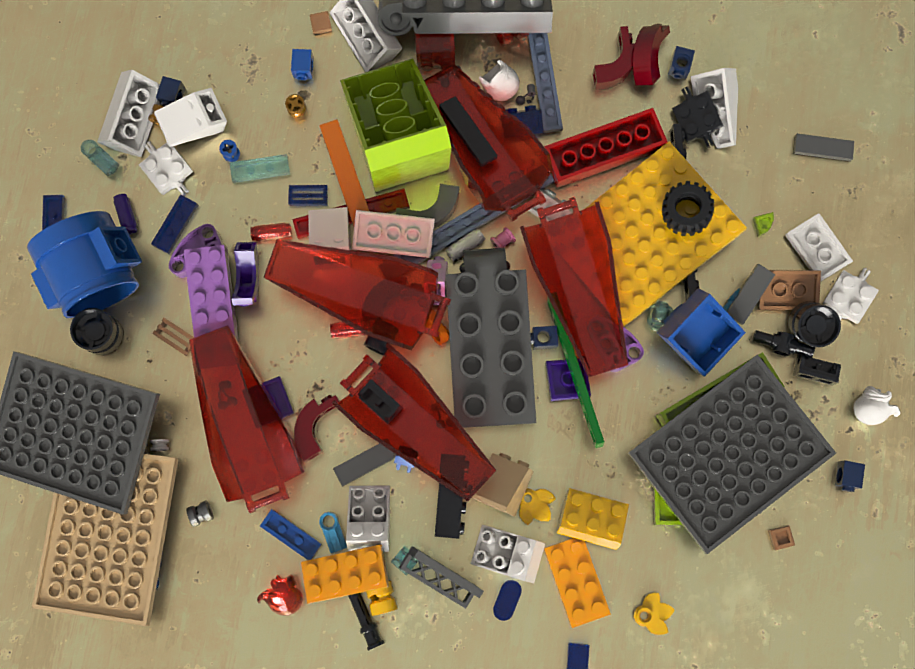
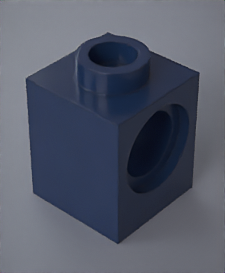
M676 46L668 75H672L676 79H686L691 69L695 50ZM677 62H681V63H683L685 66H683V67H682V66H679V65L677 64Z
M163 76L156 98L160 105L165 107L183 98L186 88L180 80Z
M557 326L532 328L530 335L533 350L557 349ZM546 334L548 341L540 342L538 335Z
M845 460L839 461L835 486H840L843 491L847 492L862 489L865 464Z

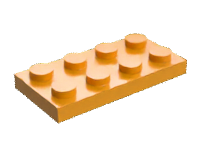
M572 538L544 548L571 628L611 615L585 541Z
M382 545L301 562L307 604L389 587Z

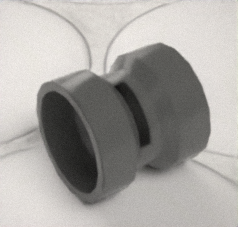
M207 500L200 502L196 507L190 506L186 508L188 519L193 527L200 525L202 521L214 519L212 509Z

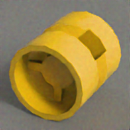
M391 580L388 581L389 587L366 592L368 599L372 601L369 604L372 616L398 609L396 599L391 595L394 592Z

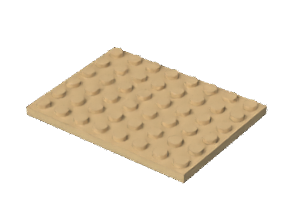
M150 454L143 455L129 510L125 515L54 492L32 608L150 626L179 458Z

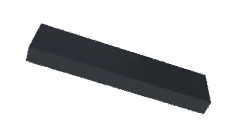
M456 96L439 104V109L480 167L497 159L498 155Z

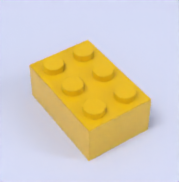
M569 488L565 495L557 533L617 550L622 542L629 504Z

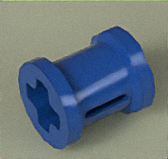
M224 140L219 147L221 154L226 161L236 162L239 159L240 150L234 141Z

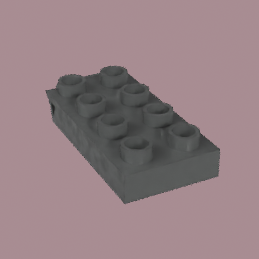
M379 0L378 23L381 29L389 35H404L412 27H414L416 34L552 32L553 9L551 0Z
M505 248L463 250L464 263L459 267L461 273L446 274L455 428L536 423L526 269L509 270L510 263L506 261Z

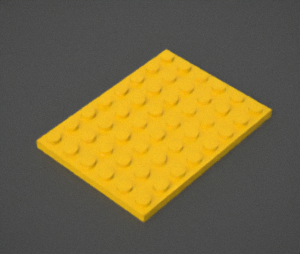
M668 141V143L562 226L561 229L547 238V240L618 324L625 327L742 234L747 227L671 142ZM686 181H690L691 185L697 182L699 187L704 185L706 192L710 191L712 194L711 199H714V212L711 221L706 229L703 228L699 234L695 232L693 236H690L689 233L681 236V232L676 234L663 221L662 206L667 192H670L672 186L677 187V183L682 182V185H685ZM690 200L681 201L676 205L678 214L686 218L694 217L700 212L699 206Z

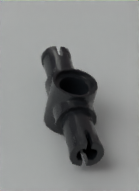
M755 330L752 339L753 342L769 346L773 353L781 356H790V354L794 355L795 353L812 358L815 347L798 342V340L794 339V335L786 332H777V334L774 333L772 335Z

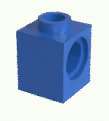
M292 49L291 72L293 78L302 81L313 79L314 57L311 49Z

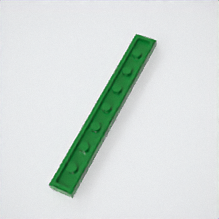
M548 294L547 304L554 325L557 326V334L594 446L596 448L603 447L605 441L556 294Z

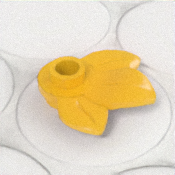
M527 488L520 503L519 516L526 525H529L534 518L539 521H550L551 512L548 504L556 499L555 496L546 489L534 491ZM525 495L531 496L532 500L529 503L525 502Z
M651 593L644 598L642 605L635 609L634 620L637 624L646 626L651 633L664 635L668 633V628L664 621L674 613V608L668 604L660 603L659 593ZM643 611L647 613L646 619H641L640 617Z

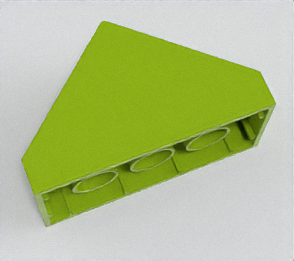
M413 58L340 80L375 193L449 170L452 147L447 127Z

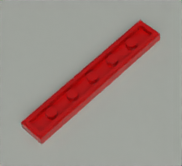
M404 188L365 199L370 212L390 214L396 212V208H410ZM342 205L335 208L347 207V205ZM348 211L349 225H351L353 222ZM308 215L292 219L297 238L309 236Z

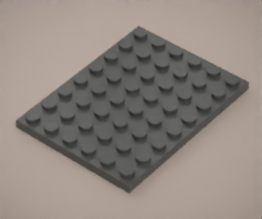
M13 351L0 398V475L122 515L127 514L160 394Z
M756 355L628 454L703 552L708 554L829 460L836 452L762 359Z

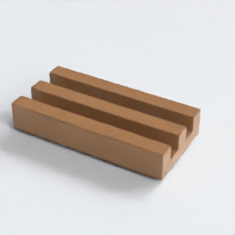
M163 318L161 320L162 323L157 326V330H154L152 334L186 356L195 344L194 337L166 318ZM166 324L190 339V343H187L166 329ZM161 331L185 345L186 349L183 350L160 334Z

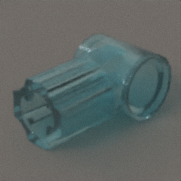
M89 139L82 143L81 152L104 174L109 176L118 170L119 163L94 140ZM95 147V152L89 154V150Z

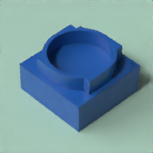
M699 288L685 303L679 305L664 320L665 324L657 332L694 371L703 377L711 371L746 333L710 293Z

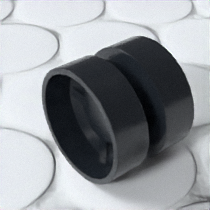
M806 301L800 303L791 311L788 326L796 339L812 347H825L833 343L838 337L841 330V321L838 314L832 308L817 302Z
M87 308L80 311L73 318L70 326V334L74 343L96 355H106L118 348L123 337V330L119 321L98 308Z

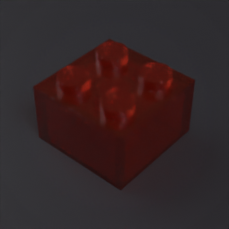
M415 33L418 69L423 71H430L436 68L449 70L455 67L454 34Z

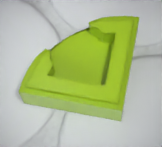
M773 212L753 218L758 237L764 235L771 228L774 221Z

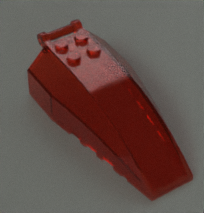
M454 63L425 79L428 90L446 124L453 158L465 184L484 210L505 211L513 222L518 219L519 215L536 205L544 204L546 199L541 193L540 188L553 171L550 153L529 127L515 115H511L506 111L502 104L499 105L489 93H485L475 81H472ZM456 96L498 155L497 159L480 167L439 109V104ZM531 195L535 196V198L514 210L511 208Z
M575 197L569 198V201L544 209L543 207L538 208L537 211L541 224L529 227L521 226V233L532 267L588 377L627 366L628 359L611 239L599 201L595 202V205L581 211L578 209ZM570 208L573 210L572 214L550 221L546 220L548 215Z
M278 239L275 242L263 277L363 334L408 350L414 348L423 333L438 338L440 334L438 330L446 307L451 302V299L437 295L438 272L431 268L389 255ZM434 301H438L440 303L431 329L427 328L426 325Z
M227 325L190 339L195 381L211 464L226 502L244 499L249 513L256 512V509L275 501L289 499L290 496L284 482L304 473L306 466L296 448L290 427L276 407L272 397L267 392L230 327ZM278 485V492L253 501L251 495Z
M387 343V352L378 364L366 354L361 364L345 380L343 379L340 382L350 394L338 403L334 400L332 404L365 435L458 496L469 501L496 472L494 466L419 370L392 345ZM370 365L373 369L355 388H353L351 384ZM370 379L403 407L389 425L359 398L358 393Z

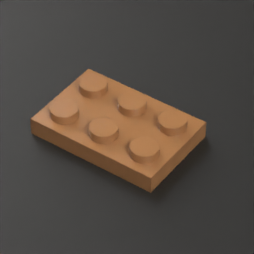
M769 270L775 276L758 301V309L793 310L797 305L806 301L819 303L821 271Z

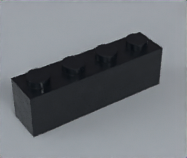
M446 454L441 456L435 537L459 539L460 535H464L465 522H461V514L466 513V502H462L463 493L467 494L468 481H464L465 473H469L470 461H466V456Z

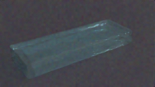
M287 154L230 162L233 183L290 175Z

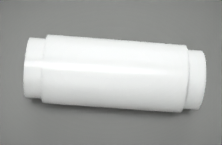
M477 228L448 247L446 253L454 262L463 257V250H473L483 243L485 237Z

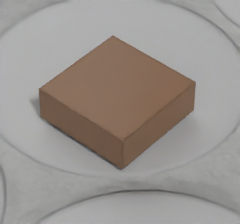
M328 11L310 14L314 35L332 31Z
M789 525L768 530L773 550L795 546Z

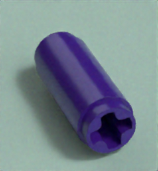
M127 194L114 196L113 202L120 226L126 227L129 235L136 233L137 224L129 197H127Z

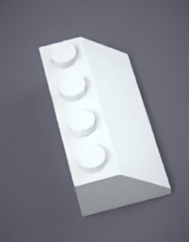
M339 0L329 12L365 72L375 70L392 61L403 49L395 35H389L379 26L378 8L373 0Z
M134 70L121 72L97 142L112 150L142 157L145 148L144 144L147 142L153 124L148 120V117L153 113V105L160 104L156 98L160 84Z

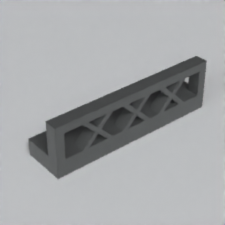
M411 546L399 566L401 570L465 609L474 595L480 598L484 592L475 584ZM413 557L418 560L419 568L410 570L406 566ZM433 569L436 578L425 579L424 571ZM445 579L451 580L452 588L443 590L440 581ZM465 589L468 591L463 602L458 599L457 590Z

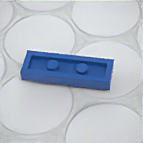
M273 509L270 510L260 525L261 528L307 560H312L322 543Z

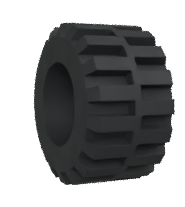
M686 181L685 185H682V182L677 183V187L672 186L670 192L666 193L663 200V221L667 223L669 229H673L674 233L681 232V236H685L686 233L693 236L695 232L698 234L702 232L703 228L706 229L714 212V199H711L712 194L710 191L706 192L704 185L699 187L697 182H694V185H691L690 181ZM690 200L699 206L700 212L694 217L686 218L678 214L676 205L681 201Z

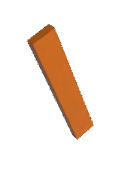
M338 119L319 126L353 225H355L356 210L369 211Z

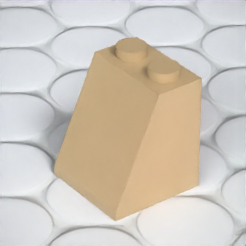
M500 453L499 456L492 454L468 496L515 517L534 471L528 468V463L518 460L516 463L511 461V457L506 454Z

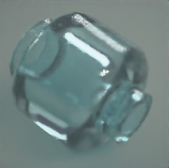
M663 301L651 305L648 310L647 324L653 331L658 332L665 324L664 320L674 311L673 308Z

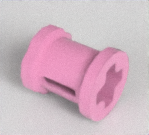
M505 227L503 232L495 238L491 237L490 241L495 248H504L511 242H516V239L512 232Z

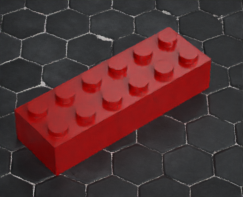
M654 108L546 145L544 146L543 156L550 174L555 180L554 184L557 189L652 155L668 143Z

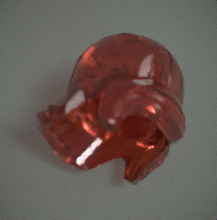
M292 574L286 578H281L277 575L275 579L271 580L272 589L262 592L257 597V602L265 601L272 612L282 616H289L296 613L301 607L303 594L297 588L296 579Z

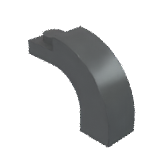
M440 184L438 198L433 206L422 211L396 208V214L434 218L435 229L444 224L454 213L459 198V186Z

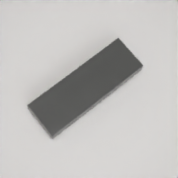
M798 133L795 135L793 154L844 161L853 160L854 141Z
M757 264L726 312L736 322L743 325L775 274L762 265Z
M385 440L334 467L333 470L343 487L395 459V455L388 441Z

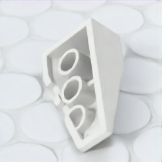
M721 68L691 76L693 96L708 91L723 123V127L711 134L716 148L735 146L738 107L736 68Z

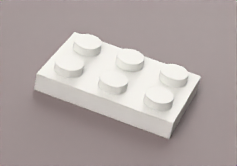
M819 213L785 234L808 269L821 271V281L853 262Z

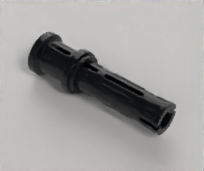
M361 593L348 595L361 625L360 633L364 635L367 642V650L369 651L384 644V640H381L377 631L378 625L372 621Z

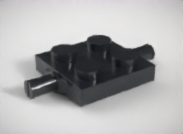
M689 87L683 88L681 91L685 100L672 108L678 123L681 124V130L685 132L687 143L696 139H703L706 147L710 148V145H715L710 135L715 130L723 127L719 114L708 91L692 96Z

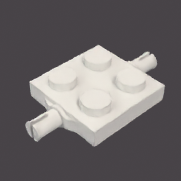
M148 141L147 144L145 143L144 147L150 155L139 166L158 191L164 196L171 189L177 188L182 196L186 195L189 190L184 186L183 182L193 170L174 146L169 147L167 142L158 149L153 146L151 141Z
M863 268L859 276H853L843 270L822 303L832 308L838 314L840 321L844 318L858 324L879 290L865 281L871 273L870 270L866 272L867 268Z

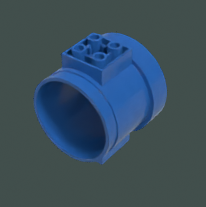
M87 212L61 220L36 234L27 245L28 252L37 268L31 275L43 298L44 304L47 309L61 308L66 318H74L80 311L87 308L104 310L124 300L139 287L132 269L142 263V260L126 227H116L111 215L107 212Z

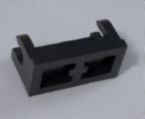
M798 354L793 376L834 385L839 383L841 364Z
M372 379L358 393L359 398L388 425L403 409Z

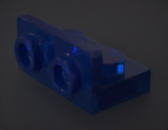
M536 105L525 106V110L517 111V108H508L506 112L502 113L506 138L544 133L542 111L540 108H536Z

